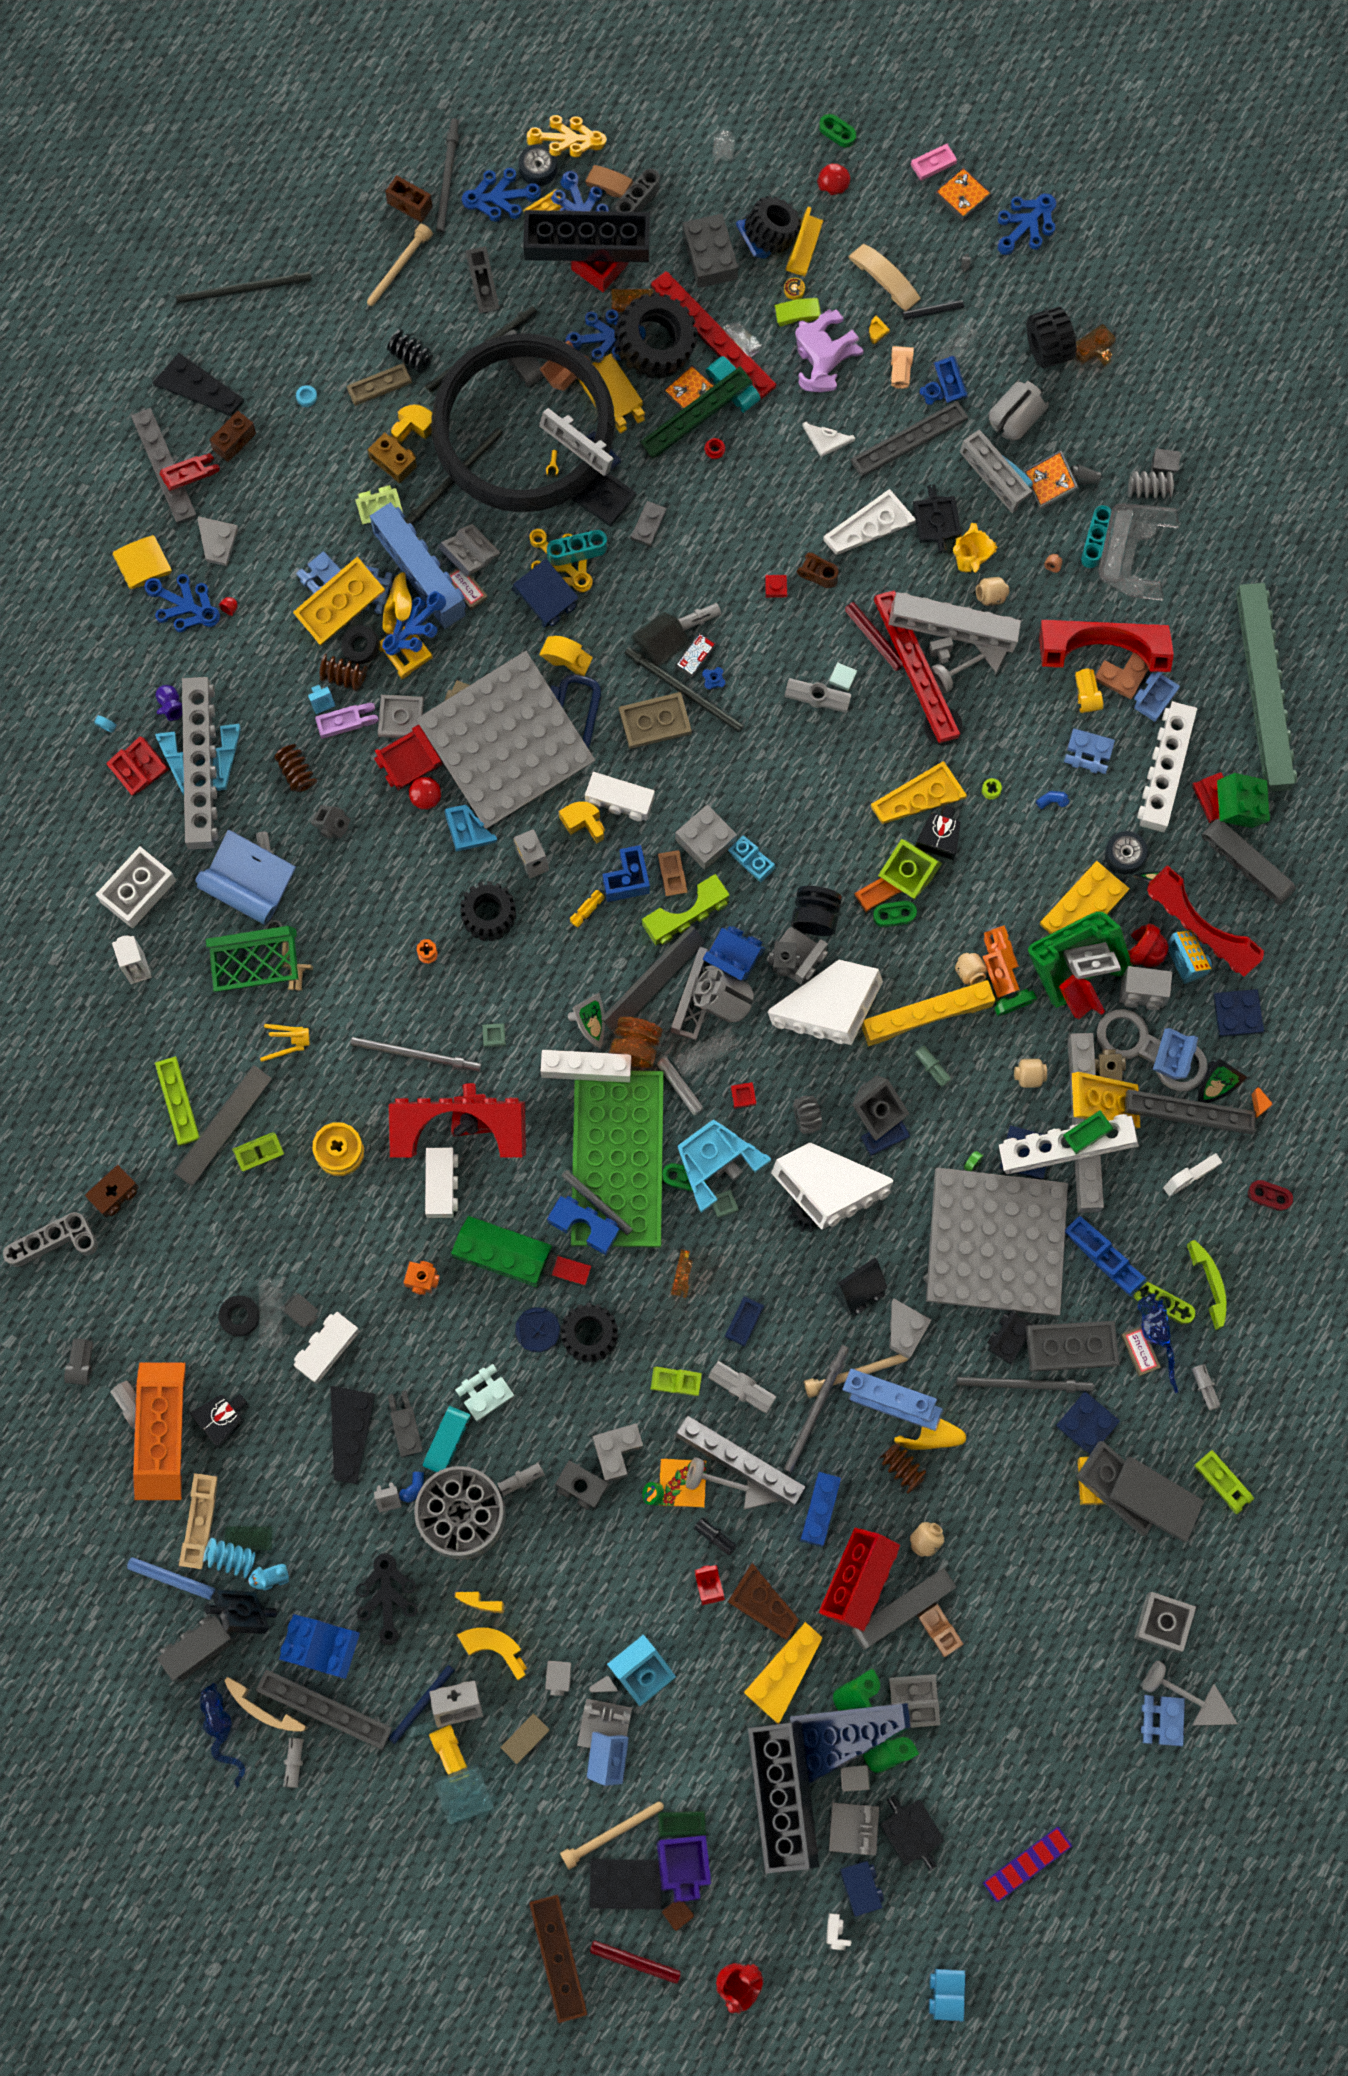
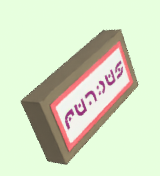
M458 568L449 574L453 581L451 584L455 589L459 588L465 597L463 601L470 610H473L488 599L486 593L471 575L466 577Z
M1143 1326L1121 1334L1139 1377L1161 1368Z

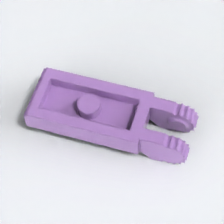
M374 704L354 705L316 716L315 719L321 739L376 724L379 720L377 715L362 718L359 716V714L374 711Z

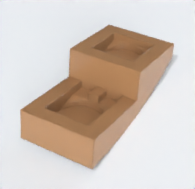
M596 165L593 166L585 181L587 186L599 187L605 190L608 195L619 198L633 184V180L629 177Z
M679 850L658 854L665 895L671 896L687 893Z
M936 1602L917 1614L921 1624L944 1657L963 1645L955 1629L948 1622Z

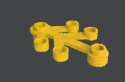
M557 115L550 117V127L562 134L542 133L539 128H531L527 133V143L529 145H542L543 140L561 141V143L552 142L549 145V153L553 156H559L562 151L570 147V155L579 157L588 149L601 150L606 144V136L599 131L592 132L582 125L580 117H572L570 119V128L579 131L582 135H577L562 124V118Z
M542 529L533 530L530 533L531 545L541 548L547 554V545L549 543L547 542L545 531ZM567 533V534L563 535L562 538L568 537V536H573V535ZM537 537L542 538L541 542H535L534 540ZM557 551L552 552L553 555H559ZM588 559L579 561L578 571L572 566V563L560 566L552 565L557 572H566L570 576L562 578L574 590L586 592L592 587V577L586 572ZM534 561L531 564V570L534 568L535 565L541 563V561ZM585 580L586 583L584 585H579L578 581Z

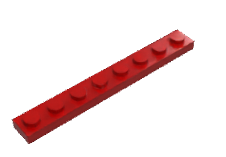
M667 271L651 282V287L660 296L663 297L664 294L670 295V299L674 301L678 299L681 301L680 305L683 308L686 306L689 309L688 315L694 317L695 324L693 327L697 328V335L719 357L724 356L736 369L741 366L752 380V386L758 391L761 399L776 388V383Z
M895 590L875 595L874 602L938 743L958 738L960 732L913 630L889 625L892 602L896 595Z

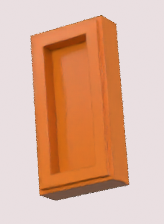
M880 878L857 891L854 895L864 911L868 912L902 891L883 878Z

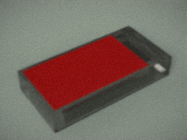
M549 1253L543 1275L586 1288L593 1265Z

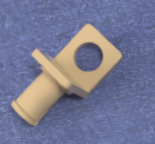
M283 942L282 955L285 956L289 950L288 942ZM285 962V964L282 967L288 968V970H290L289 975H292L291 966L287 962ZM297 964L299 980L289 981L288 990L302 991L303 971L305 969L313 970V966Z

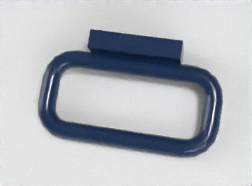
M570 674L561 680L559 687L551 685L550 689L563 708L567 687L570 683L591 687L593 693L583 735V741L589 749L601 697V688L590 677Z

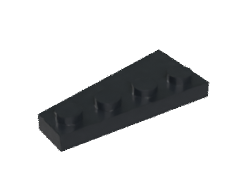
M178 353L153 381V386L166 389L170 393L181 395L193 402L201 403L208 408L231 417L244 403V398L181 353Z
M331 1386L335 1481L356 1485L358 1483L376 1394Z

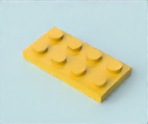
M356 557L293 613L322 646L385 591V588L360 558Z
M1096 861L1044 917L1040 925L1052 934L1091 913L1104 912L1108 914L1130 888Z
M1082 1072L1072 1073L1074 1117L1086 1120L1101 1110L1106 1119L1110 1121L1114 1120V1117L1117 1115L1127 1114V1117L1132 1116L1135 1129L1141 1128L1140 1115L1124 1113L1126 1091H1138V1084Z

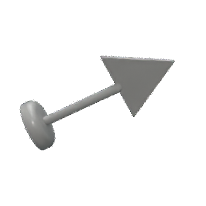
M975 644L981 652L980 655L949 672L941 664L932 666L931 671L940 691L947 693L953 688L951 676L984 658L996 672L1007 651Z
M695 1457L688 1469L686 1488L694 1490L699 1486L701 1479L746 1491L744 1510L781 1501L748 1480L747 1485L704 1474V1462L700 1458Z
M1156 1661L1151 1666L1143 1682V1690L1154 1692L1162 1684L1201 1706L1192 1725L1237 1724L1215 1684H1213L1205 1701H1202L1163 1679L1166 1672L1164 1663Z

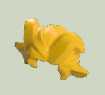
M971 523L969 531L962 537L957 538L956 545L953 547L958 570L962 572H971L973 569L976 573L980 568V564L990 558L998 548L996 543L985 532L978 531L976 523Z

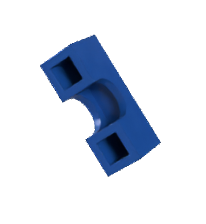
M560 1196L547 1218L548 1224L566 1234L576 1223L587 1224L591 1229V1233L586 1241L587 1245L607 1256L620 1233V1229L617 1227L618 1224L609 1218L603 1220L597 1216L598 1213L589 1207L584 1209L578 1206L579 1202L569 1196L566 1198Z
M818 1472L800 1539L801 1542L823 1547L841 1480L840 1477Z

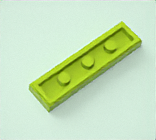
M177 1057L155 1062L178 1146L197 1141L200 1136Z

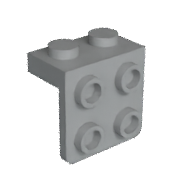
M792 927L788 928L779 941L797 943L796 954H800V967H795L794 974H790L788 977L800 985L806 979L808 981L811 979L816 971L814 969L818 962L822 963L828 954L826 951L828 944L820 939L816 943Z

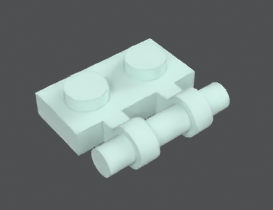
M493 1364L486 1369L483 1367L477 1375L470 1380H464L461 1382L462 1385L455 1389L460 1397L467 1392L471 1396L464 1404L476 1422L514 1397V1394L502 1377L496 1381H493L490 1377L497 1372ZM485 1380L488 1386L476 1393L474 1387Z

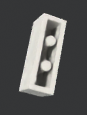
M596 772L592 773L585 793V802L591 803L597 808H608L609 812L616 815L621 813L627 814L629 818L635 821H641L642 819L647 821L655 798L654 790Z
M122 936L117 941L112 942L119 967L130 984L152 978L145 954L134 936Z
M426 1148L425 1215L427 1218H454V1212H458V1198H454V1190H458V1176H454V1168H458V1154H454L453 1148Z
M338 1312L334 1315L330 1314L323 1323L325 1327L320 1333L316 1332L310 1338L308 1348L305 1351L301 1350L294 1359L296 1361L294 1364L295 1368L315 1384L319 1383L360 1332L355 1325Z

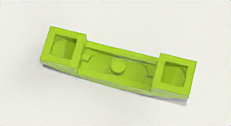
M1193 1240L1187 1244V1248L1193 1265L1203 1264L1216 1305H1212L1208 1310L1215 1330H1218L1224 1326L1226 1318V1294L1223 1281L1210 1255L1198 1242Z

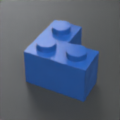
M641 845L620 849L622 870L602 874L607 902L650 894V885Z

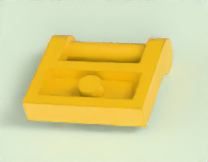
M409 635L405 640H411L414 637L420 640L417 635ZM384 639L380 641L379 650L386 654L398 670L397 674L401 679H404L411 672L433 658L424 644L418 652L410 649H401V652L410 662L404 666L396 654L388 655L382 646Z

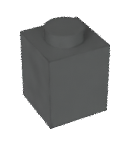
M296 1292L280 1309L303 1328L306 1326L310 1327L318 1317L316 1314L319 1311Z

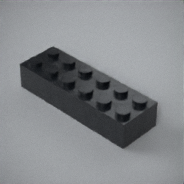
M525 210L524 260L649 263L650 212Z
M802 1722L748 1728L765 1874L820 1867Z

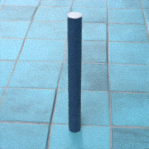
M450 1665L446 1666L389 1736L388 1739L392 1743H397L431 1701L429 1692L441 1688L455 1670Z

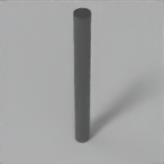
M566 1170L561 1175L602 1214L618 1224L617 1227L628 1236L633 1229L571 1172Z

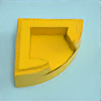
M877 315L872 319L869 328V337L873 344L890 332V329Z

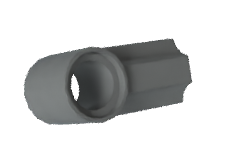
M73 1339L70 1361L65 1368V1383L90 1384L88 1377L92 1372L90 1362L93 1341Z

